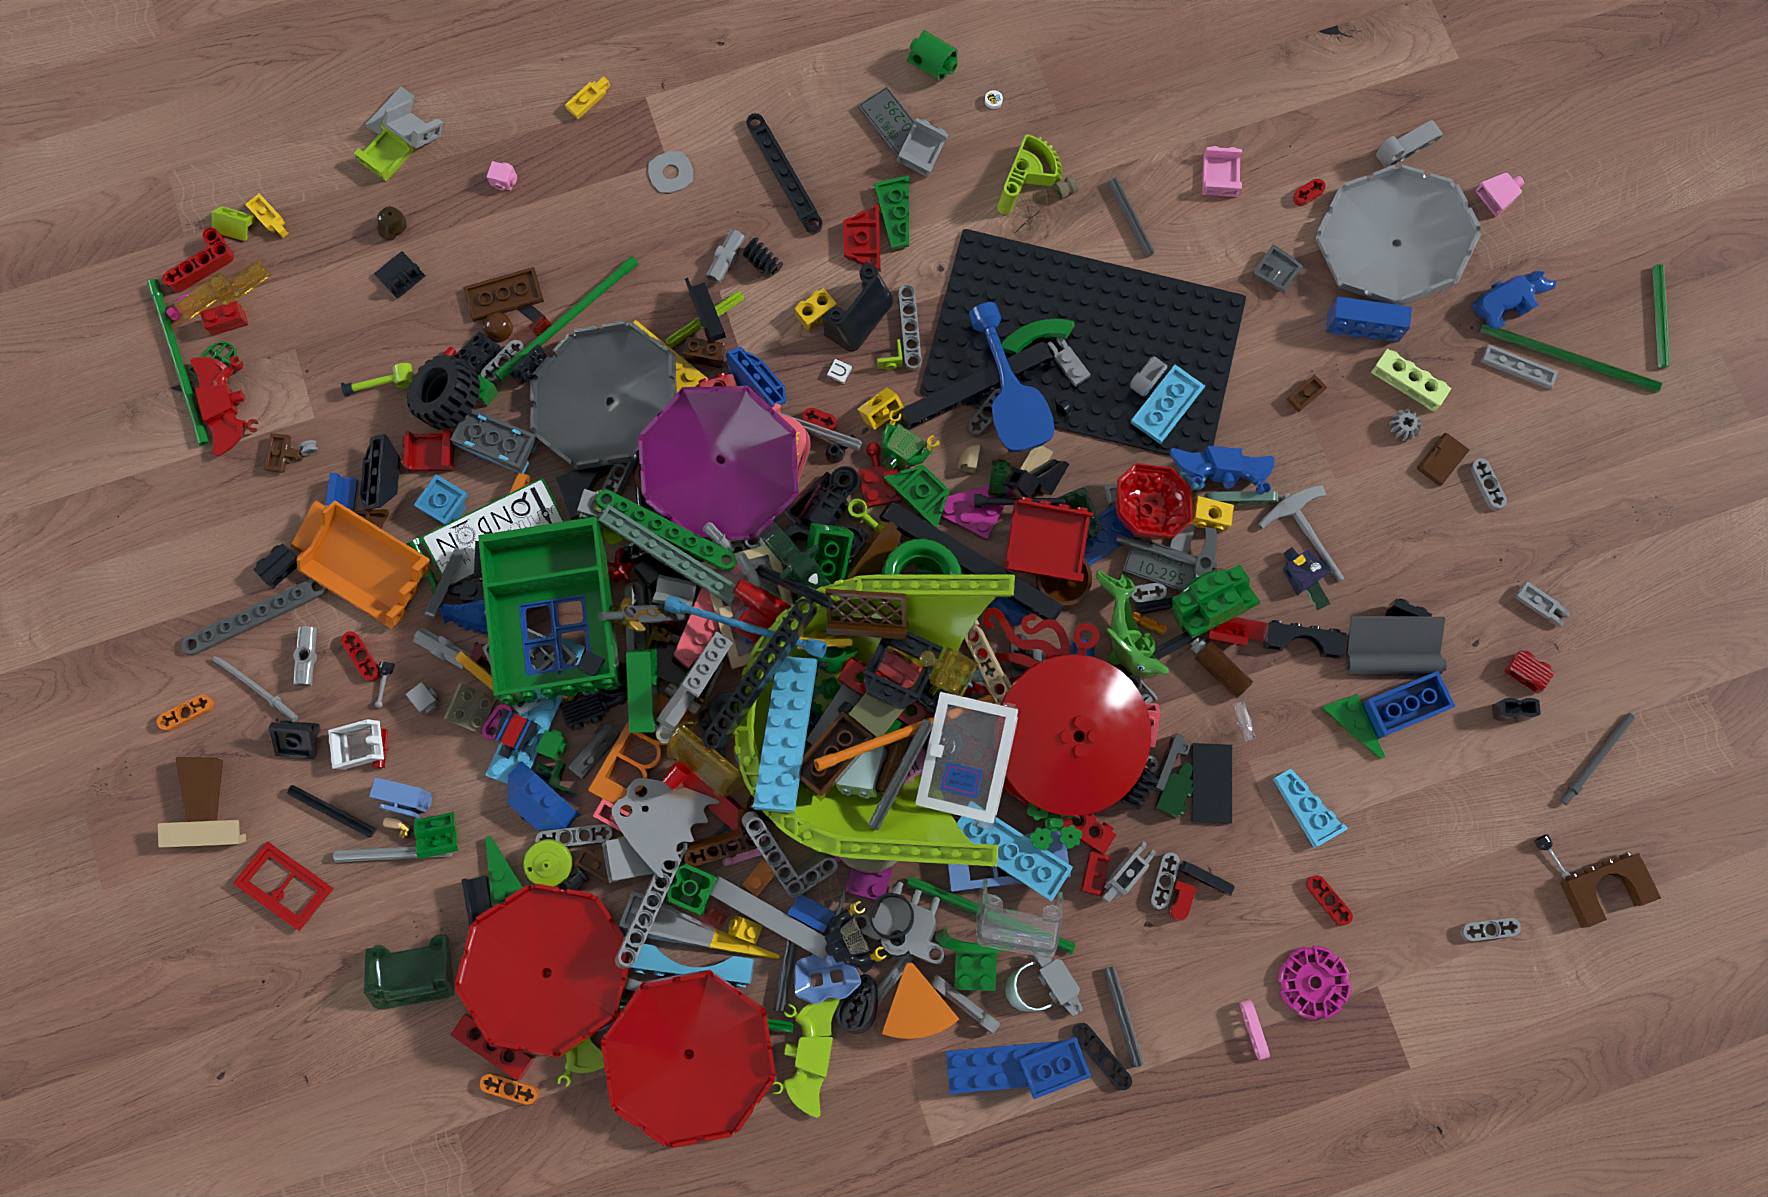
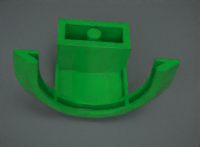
M943 928L935 933V941L938 945L956 951L954 965L955 990L996 991L997 953L1012 949L1016 944L1015 936L1009 931L1003 930L1004 936L997 941L972 943L952 938L948 935L947 928Z

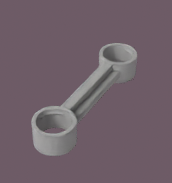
M935 974L929 982L933 988L956 1004L992 1034L1001 1025L958 990H955L954 987L939 975Z

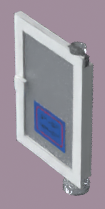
M940 692L915 805L973 818L974 826L993 829L1018 720L1019 709H1015L1016 704L1004 702L1003 706Z

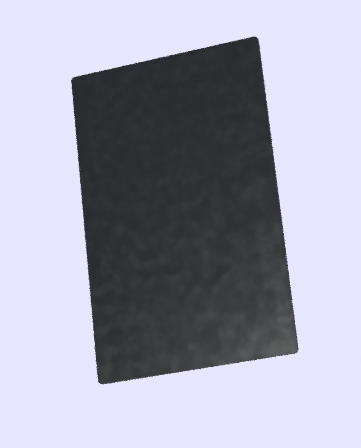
M964 229L961 234L935 331L920 394L929 396L996 364L986 334L974 330L969 318V312L974 307L983 303L993 302L996 303L1002 318L996 328L1001 344L1019 328L1036 321L1046 319L1074 321V328L1067 339L1064 340L1091 374L1090 377L1074 386L1053 359L1047 365L1018 378L1022 385L1034 387L1043 395L1050 408L1054 428L1171 456L1170 450L1172 448L1191 453L1205 452L1207 446H1214L1246 296ZM1056 337L1034 339L1032 343L1021 350L1023 351L1040 342H1045L1046 346L1048 342H1052L1057 348L1058 353L1062 351L1056 341ZM1005 353L1006 359L1013 356L1011 354ZM1155 356L1167 365V370L1159 378L1151 391L1142 397L1130 388V383L1136 373H1140L1147 362ZM1176 365L1205 385V387L1164 441L1159 444L1130 422L1172 367ZM993 391L963 405L980 409ZM1063 400H1068L1072 404V410L1066 417L1061 416L1056 410V405ZM985 407L983 409L984 411L992 412L991 407Z

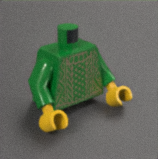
M894 410L891 411L889 415L891 421L887 423L882 434L883 456L887 458L884 466L889 470H893L896 465L906 469L908 466L912 467L924 463L931 454V449L939 447L940 441L938 440L932 445L931 441L935 436H930L927 442H925L899 423L896 426L895 423L901 419V413L898 419H893Z

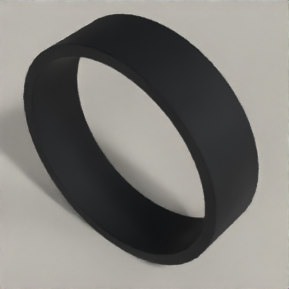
M886 893L879 896L872 903L869 910V921L873 930L879 936L890 940L899 939L905 936L912 928L914 911L909 901L902 895ZM896 897L905 901L910 907L911 920L903 932L892 936L885 935L874 927L872 921L873 910L881 900Z

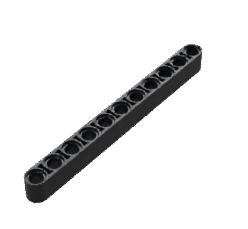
M892 501L887 504L879 516L884 522H893L898 526L897 530L912 540L927 539L944 545L956 557L961 570L969 575H1013ZM1016 576L1014 596L1006 597L1042 620H1056L1064 608L1059 602Z

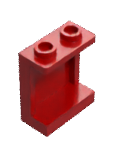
M406 430L405 436L402 438V445L404 447V454L401 455L402 465L408 472L453 471L455 444L450 439L454 433L451 430H443V433L413 434L410 430Z

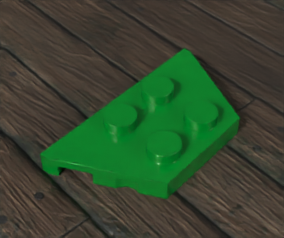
M923 464L915 466L913 469L902 470L897 474L886 475L884 480L927 523L937 528L950 490Z

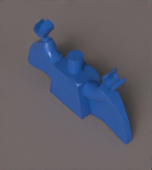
M1207 446L1205 452L1199 453L1186 452L1175 448L1170 450V455L1176 465L1187 476L1192 478L1190 487H1192L1193 483H1197L1199 485L1198 490H1200L1204 482V476L1209 475L1213 482H1223L1225 488L1234 487L1241 477L1249 480L1254 486H1258L1256 488L1258 494L1268 493L1271 490L1270 483L1265 480L1273 470V456L1248 457L1242 455V448Z

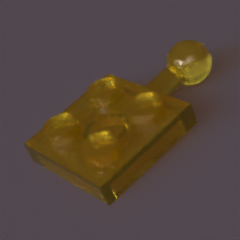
M947 647L941 661L936 659L931 651H924L919 657L920 663L923 666L929 667L932 665L937 668L930 681L931 684L952 695L961 697L979 664Z

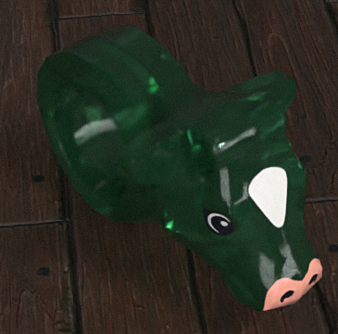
M774 522L759 534L775 557L787 567L779 576L781 580L784 581L790 577L815 590L822 586H828L822 575V570L814 558L820 549L817 545L812 546L805 552H801L786 533Z

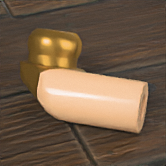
M386 817L383 821L384 827L399 829V837L409 838L410 832H412L411 827L402 820Z

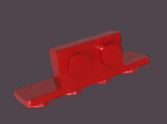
M1234 617L1208 630L1207 634L1208 638L1214 642L1225 641L1235 646H1247L1248 639L1262 642L1265 640L1268 623Z

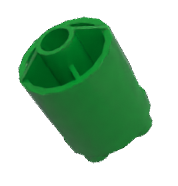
M925 29L921 32L918 39L914 38L910 44L912 50L906 60L908 63L938 81H942L948 74L952 75L958 66V50Z

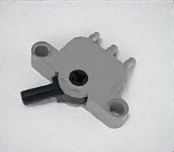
M897 882L892 893L900 894L903 883ZM915 890L909 902L914 911V923L910 931L901 938L902 943L900 944L895 942V939L890 940L879 936L873 930L869 916L857 914L854 917L857 922L862 919L866 920V926L860 930L863 936L877 941V946L884 948L877 952L880 957L886 955V958L889 960L892 957L902 958L910 955L931 965L938 966L944 962L945 953L939 945L932 943L931 939L937 925L934 915L939 906L940 898L934 897L927 910L917 906L921 890ZM885 898L880 903L875 918H872L874 927L882 934L897 935L908 927L911 920V910L908 904L900 898ZM935 950L941 952V957L938 960L930 958V954ZM871 960L872 963L860 966L859 969L866 973L880 961Z

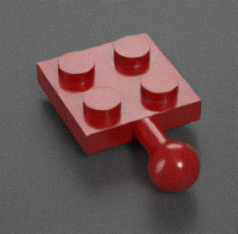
M875 442L869 443L866 447V453L871 457L873 468L858 470L863 499L867 508L885 505L890 501L894 503L902 502V497L884 480L886 475L897 474L896 466L893 470L880 466L878 455L881 452V447Z

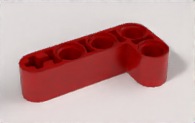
M206 228L202 233V238L207 244V248L164 273L163 282L173 292L179 293L233 261V251L215 228Z

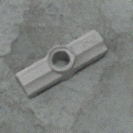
M735 229L730 230L723 245L717 248L714 254V261L706 274V278L711 282L720 284L728 269L733 267L737 259V252L745 240V236Z
M302 626L298 628L297 648L293 654L295 659L293 685L312 686L314 664L317 661L315 653L317 628ZM305 653H308V658L306 660H302L303 655Z
M422 627L416 632L413 640L414 643L429 650L431 654L439 659L447 660L458 668L465 669L455 659L462 649L456 647L454 643L446 638L438 637Z

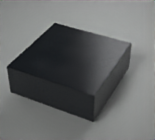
M586 650L577 669L590 676H597L605 659Z

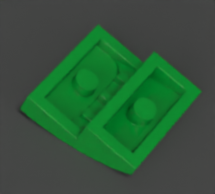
M454 812L414 820V835L418 859L459 851Z

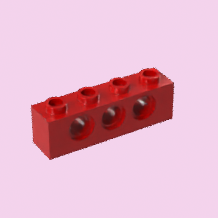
M464 1014L450 1035L514 1079L521 1080L535 1057L531 1053L512 1050L515 1053V1059L512 1062L508 1061L506 1057L508 1049L497 1048L493 1051L483 1034H481L478 1040L474 1038L473 1031L478 1026L471 1014Z

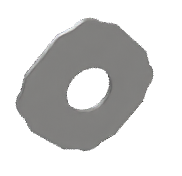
M670 151L658 155L648 164V174L651 182L660 193L671 194L685 189L693 182V168L689 158L681 151ZM670 165L676 166L679 170L678 176L674 179L664 177L663 170L665 167Z

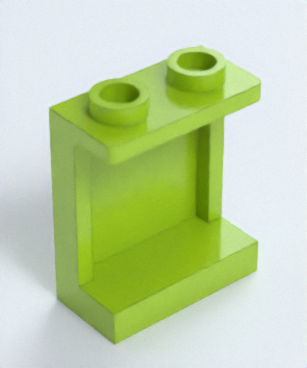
M382 123L381 127L383 130L364 151L358 148L354 154L361 164L387 181L414 152V149Z

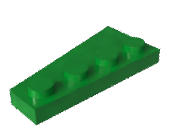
M909 175L874 183L891 251L909 247Z

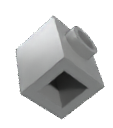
M422 682L406 694L423 715L433 713L437 709V705L440 704L437 699L439 697L437 692L432 687L429 689Z

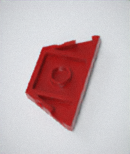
M875 204L873 208L865 212L861 211L855 216L843 220L844 257L861 265H864L867 261L876 267L878 272H881L879 204Z

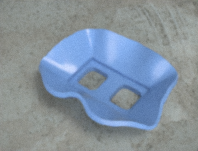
M811 954L799 959L795 964L794 993L798 998L813 1004L821 1003L828 997L844 999L861 984L857 968L848 966L844 962L837 963L833 956L827 955L824 960ZM840 969L843 981L832 983L830 972ZM821 973L823 985L813 987L810 976Z

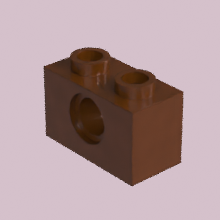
M687 337L683 355L689 363L722 369L725 347L724 343L715 341L708 343L704 339Z

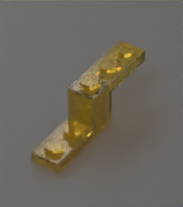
M258 259L229 281L221 272L217 273L174 305L188 321L217 299L223 304L237 301L271 276V274Z

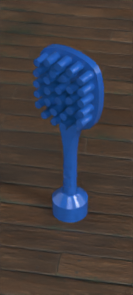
M987 302L980 304L969 312V318L974 330L986 334L999 371L1001 392L992 404L993 421L998 437L1008 452L1022 453L1023 451L1043 446L1054 435V421L1050 408L1043 395L1036 388L1022 385L1012 372L996 332V328L1002 319L996 303Z

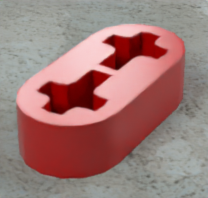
M1313 179L1298 188L1293 196L1294 203L1298 206H1305L1320 197L1326 188L1325 182L1321 179ZM1314 186H1315V187H1318V186L1320 187L1319 190H1318V189H1315V190L1312 191V189H1313ZM1307 194L1306 197H1305V199H1304V198H1299V195L1303 196V195Z
M807 408L803 412V421L832 431L837 427L836 418L829 413L815 408ZM812 413L814 414V418H812L810 421L808 420V416H810ZM831 420L832 425L826 427L824 422Z

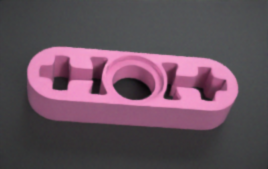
M1250 999L1240 1002V1008L1255 1054L1259 1061L1269 1058V1050L1255 1007Z

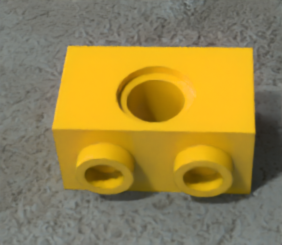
M886 387L857 410L864 422L876 430L890 419L891 411L894 410L893 417L904 406L898 395Z
M1198 496L1192 501L1193 522L1191 524L1198 528H1216V532H1224L1232 525L1234 505Z

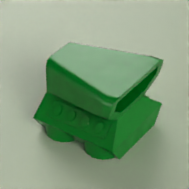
M680 862L664 899L703 916L706 902L717 877Z

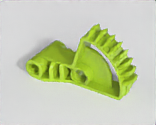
M1029 134L1025 135L997 205V210L1002 215L1011 214L1023 184L1052 186L1055 182L1061 181L1062 165L1059 162L1060 156H1056V151H1052V145L1047 146V141H1041V137L1036 138ZM1026 146L1038 152L1048 163L1051 174L1043 173L1040 160L1031 152L1024 150L1023 147Z

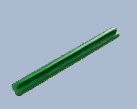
M1657 264L1652 270L1658 367L1668 368L1670 366L1665 271L1664 265Z

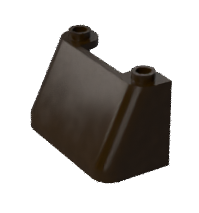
M657 622L644 649H657L658 677L679 686L690 667L687 669L673 657L683 631L665 623ZM727 653L699 697L695 696L693 701L706 704L725 663Z

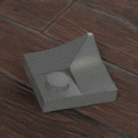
M1272 244L1252 276L1284 294L1302 271L1303 266L1288 253Z

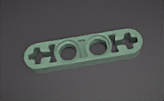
M1256 491L1209 492L1204 494L1205 498L1234 506L1273 505L1279 502L1278 492L1276 491L1264 492L1263 494H1258Z

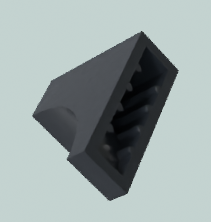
M613 464L574 470L556 477L572 520L580 519L576 512L584 489L593 491L598 481L610 472Z

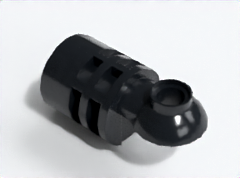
M841 466L835 469L829 478L828 488L826 489L821 484L817 486L810 500L798 516L802 522H806L807 526L811 523L836 526L839 518L849 505L846 499L849 494L858 488L860 482L858 472L849 466ZM844 480H849L847 484H841Z

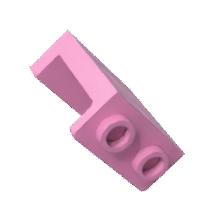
M1218 146L1206 147L1203 155L1202 195L1239 196L1242 189V182H1240L1242 149L1235 147L1219 148Z

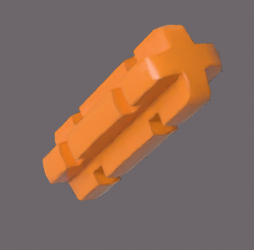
M1137 612L1132 613L1136 624H1140L1139 626L1151 631L1155 630L1160 635L1165 634L1167 625L1159 624L1158 621L1146 616L1142 617Z

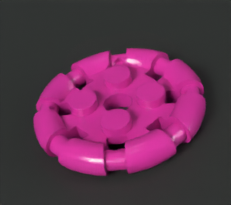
M1312 945V948L1304 946L1291 952L1287 956V961L1282 963L1278 975V982L1281 985L1280 994L1285 1004L1290 1009L1293 1008L1297 1015L1310 1020H1317V1018L1327 1019L1339 1013L1344 1002L1347 1003L1351 992V983H1349L1348 978L1350 974L1345 963L1340 957L1332 954L1333 951L1321 946ZM1308 956H1313L1315 962H1309ZM1327 960L1332 963L1330 968L1325 965ZM1295 963L1300 966L1297 972L1292 969ZM1314 976L1320 980V986L1316 989L1310 984V980ZM1334 976H1340L1341 984H1335ZM1288 981H1294L1293 986L1295 989H1289ZM1333 994L1337 996L1335 1002L1330 999ZM1300 997L1306 1001L1303 1005L1297 1002ZM1315 1003H1322V1009L1316 1010Z

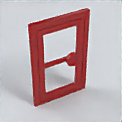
M268 841L233 882L235 886L298 931L304 927L334 889ZM269 857L292 872L279 889L272 891L271 896L250 882ZM295 875L317 890L316 894L298 916L278 902L284 898L283 890Z

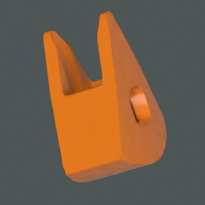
M907 963L882 1034L902 1039L923 1038L947 1029L956 1023L959 1018L913 963Z

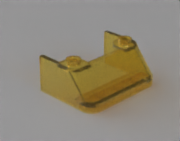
M696 720L677 724L672 730L666 745L667 755L673 760H678L704 781L718 797H727L736 793L744 783L741 771L713 749L706 748L702 740L691 732L697 723Z

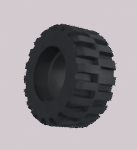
M452 355L435 356L432 360H427L425 365L418 368L419 371L413 375V380L409 383V392H407L406 396L408 399L407 405L412 415L437 430L450 429V427H456L459 422H463L466 419L465 417L471 414L473 406L477 404L476 399L480 395L478 390L480 382L477 373Z

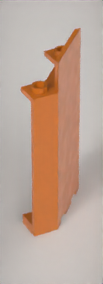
M335 500L326 506L315 501L291 543V547L301 552L297 557V570L390 629H393L405 616L407 610L404 608L410 600L415 598L420 588L417 584L423 576H427L430 567L429 558Z

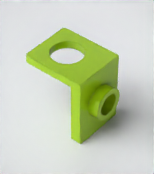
M897 339L898 357L877 359L878 369L893 370L896 367H902L903 359L900 339Z

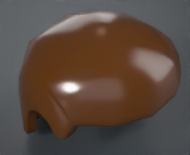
M494 312L484 319L483 329L492 341L502 342L513 333V324L504 313Z

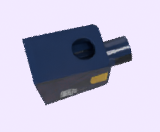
M1291 547L1283 553L1289 561L1283 568V571L1297 596L1331 571L1309 550L1298 555L1294 548Z

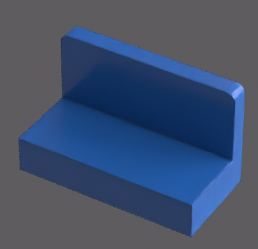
M330 472L326 505H330L335 500L351 511H354L358 480L356 478H343L338 473Z
M801 894L790 908L788 915L824 934L834 915V911Z

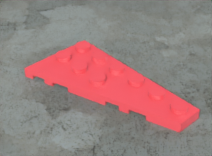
M738 563L730 571H722L719 568L713 570L735 585L740 579L749 583L746 576L742 575L743 571ZM701 587L693 607L715 613L709 592ZM737 596L730 605L733 616L745 604ZM722 601L724 607L729 606V604ZM690 614L673 657L688 669L714 634L720 632L718 622Z

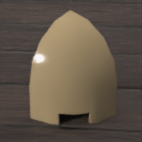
M980 445L967 447L961 453L957 471L975 474Z

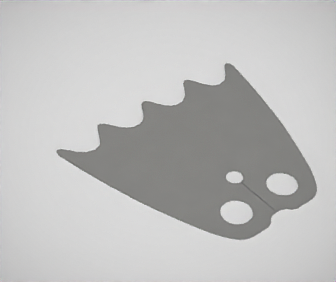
M639 778L629 785L627 795L614 804L612 815L619 829L634 850L660 878H663L662 863L666 860L679 861L676 850L677 845L683 841L693 842L694 839L690 832L691 826L695 823H707L708 819L704 813V807L720 802L717 799L685 787L673 790L662 781ZM643 785L647 788V794L644 797L635 795L637 786ZM623 805L632 807L630 816L624 817L620 814L619 811ZM648 806L649 810L647 812H643L642 807Z

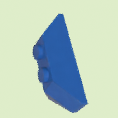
M742 347L726 353L729 374L734 375L737 386H748L771 408L776 403L779 405L786 403L785 386L762 359L746 352Z
M523 761L508 774V804L536 830L565 829L580 815Z

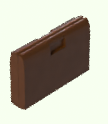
M1444 433L1417 466V469L1437 485L1442 486L1469 452V449L1451 435Z

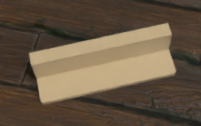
M239 820L158 824L159 847L227 845L246 842V833L240 834Z

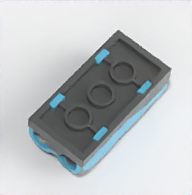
M472 409L470 415L465 417L466 419L463 422H459L450 439L452 443L483 459L515 472L525 473L529 465L527 459L531 452L535 453L539 444L535 434Z

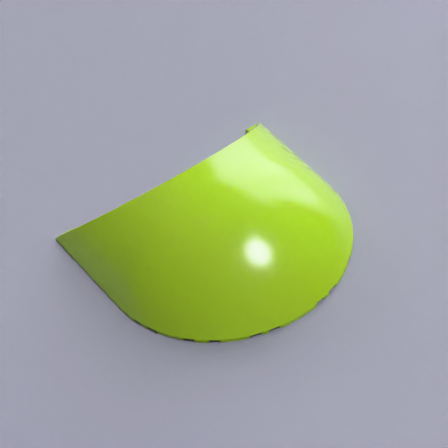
M864 575L847 580L841 579L835 581L834 584L822 586L816 590L824 594L826 589L906 594L908 631L943 647L929 677L938 685L937 691L939 688L943 689L953 659L977 618L996 597L1014 596L1015 575ZM831 596L834 602L839 603L841 601L838 596ZM857 597L850 599L856 605L861 602ZM878 599L870 600L876 606L882 603ZM891 600L890 603L897 608L901 604V600ZM808 603L803 606V613L809 611L810 606ZM815 603L817 605V613L803 634H811L814 631H827L826 607ZM846 603L840 606L847 612L852 609ZM866 604L861 607L866 613L872 610ZM883 606L880 609L885 614H889L892 611L887 606ZM792 607L783 611L768 630L776 632ZM837 610L832 613V616H843ZM856 611L852 614L853 617L862 618V616ZM877 613L871 616L872 618L882 619ZM896 614L891 617L893 620H902ZM794 620V621L792 622V624H791L792 630H794V629L797 628V626H798V621H797V620ZM852 636V646L850 647L858 648V652L851 659H859L866 664L865 668H867L881 638ZM760 637L750 654L751 657L746 668L744 667L742 671V679L771 638ZM780 641L781 647L786 644L785 642ZM794 645L787 657L814 659L806 653L805 649L797 648V645ZM897 650L923 668L925 662ZM771 653L768 657L770 663L775 659L774 653ZM818 667V676L815 678L814 684L819 688L822 685V680H828L831 677L837 680L841 672L829 674ZM762 669L757 672L758 679L763 677ZM864 674L856 675L858 683H865ZM774 675L733 733L736 744L734 748L740 764L739 768L744 782L754 798ZM837 680V684L841 687L842 683ZM748 686L745 690L747 696L752 692L751 686ZM819 693V696L813 701L816 704L822 705L821 710L824 713L832 698L824 699L823 694ZM739 702L734 705L736 713L740 710ZM913 706L906 707V714L908 716H915L916 709ZM924 742L922 747L924 749L925 754H927ZM806 744L804 754L811 748ZM935 762L928 797L945 801L942 790H940L941 787ZM922 774L915 776L914 781L904 784L899 795L900 797L895 798L879 830L872 829L868 826V823L884 795L883 792H877L876 798H862L855 794L847 796L841 794L835 785L825 798L820 801L799 783L795 813L762 810L778 828L791 838L819 852L838 857L997 867L998 845L973 844L961 831L951 813L915 805Z

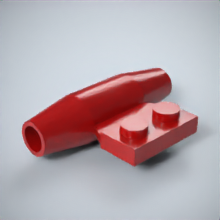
M741 579L732 592L750 607V609L742 613L739 621L769 629L783 611L792 607L765 589ZM736 627L733 628L735 632L755 644L762 636Z

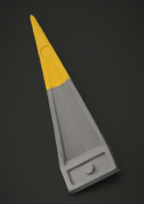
M631 892L619 925L620 930L628 931L644 894ZM651 897L647 898V904L651 907H655V899ZM663 902L646 937L722 951L780 959V956L776 953L720 931ZM639 916V923L643 926L647 925V918Z

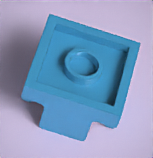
M435 474L414 506L423 511L429 518L441 525L450 523L451 520L454 521L461 517L467 508L464 502L469 495Z

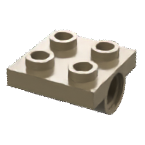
M459 683L443 719L464 729L481 734L482 727L488 719L496 698L463 683Z

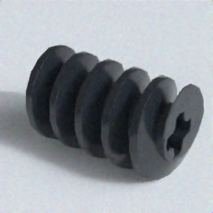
M757 237L753 238L746 245L743 256L748 258V261L753 263V266L758 268V271L763 273L765 278H770L780 271L783 262L776 264L778 257L772 259L774 253L769 252L767 254L769 248H763L764 243H758L759 238Z
M1144 767L1135 785L1120 801L1131 808L1140 809L1141 805L1139 802L1144 803L1146 801L1143 796L1148 797L1150 795L1147 789L1153 790L1154 785L1152 783L1157 784L1159 782L1158 778L1152 771Z

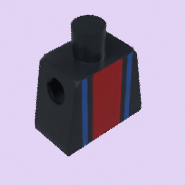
M503 709L494 740L503 744L498 755L509 760L514 749L523 753L541 726Z

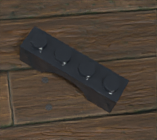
M1272 620L1268 623L1263 642V648L1283 651L1290 641L1305 639L1316 646L1320 657L1340 659L1345 655L1346 633L1341 632L1340 629L1330 628L1329 630H1323L1320 626L1302 627L1300 623L1288 625L1283 624V621Z

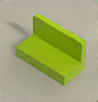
M223 206L212 211V227L221 235L242 241L248 239V226L255 223V215Z

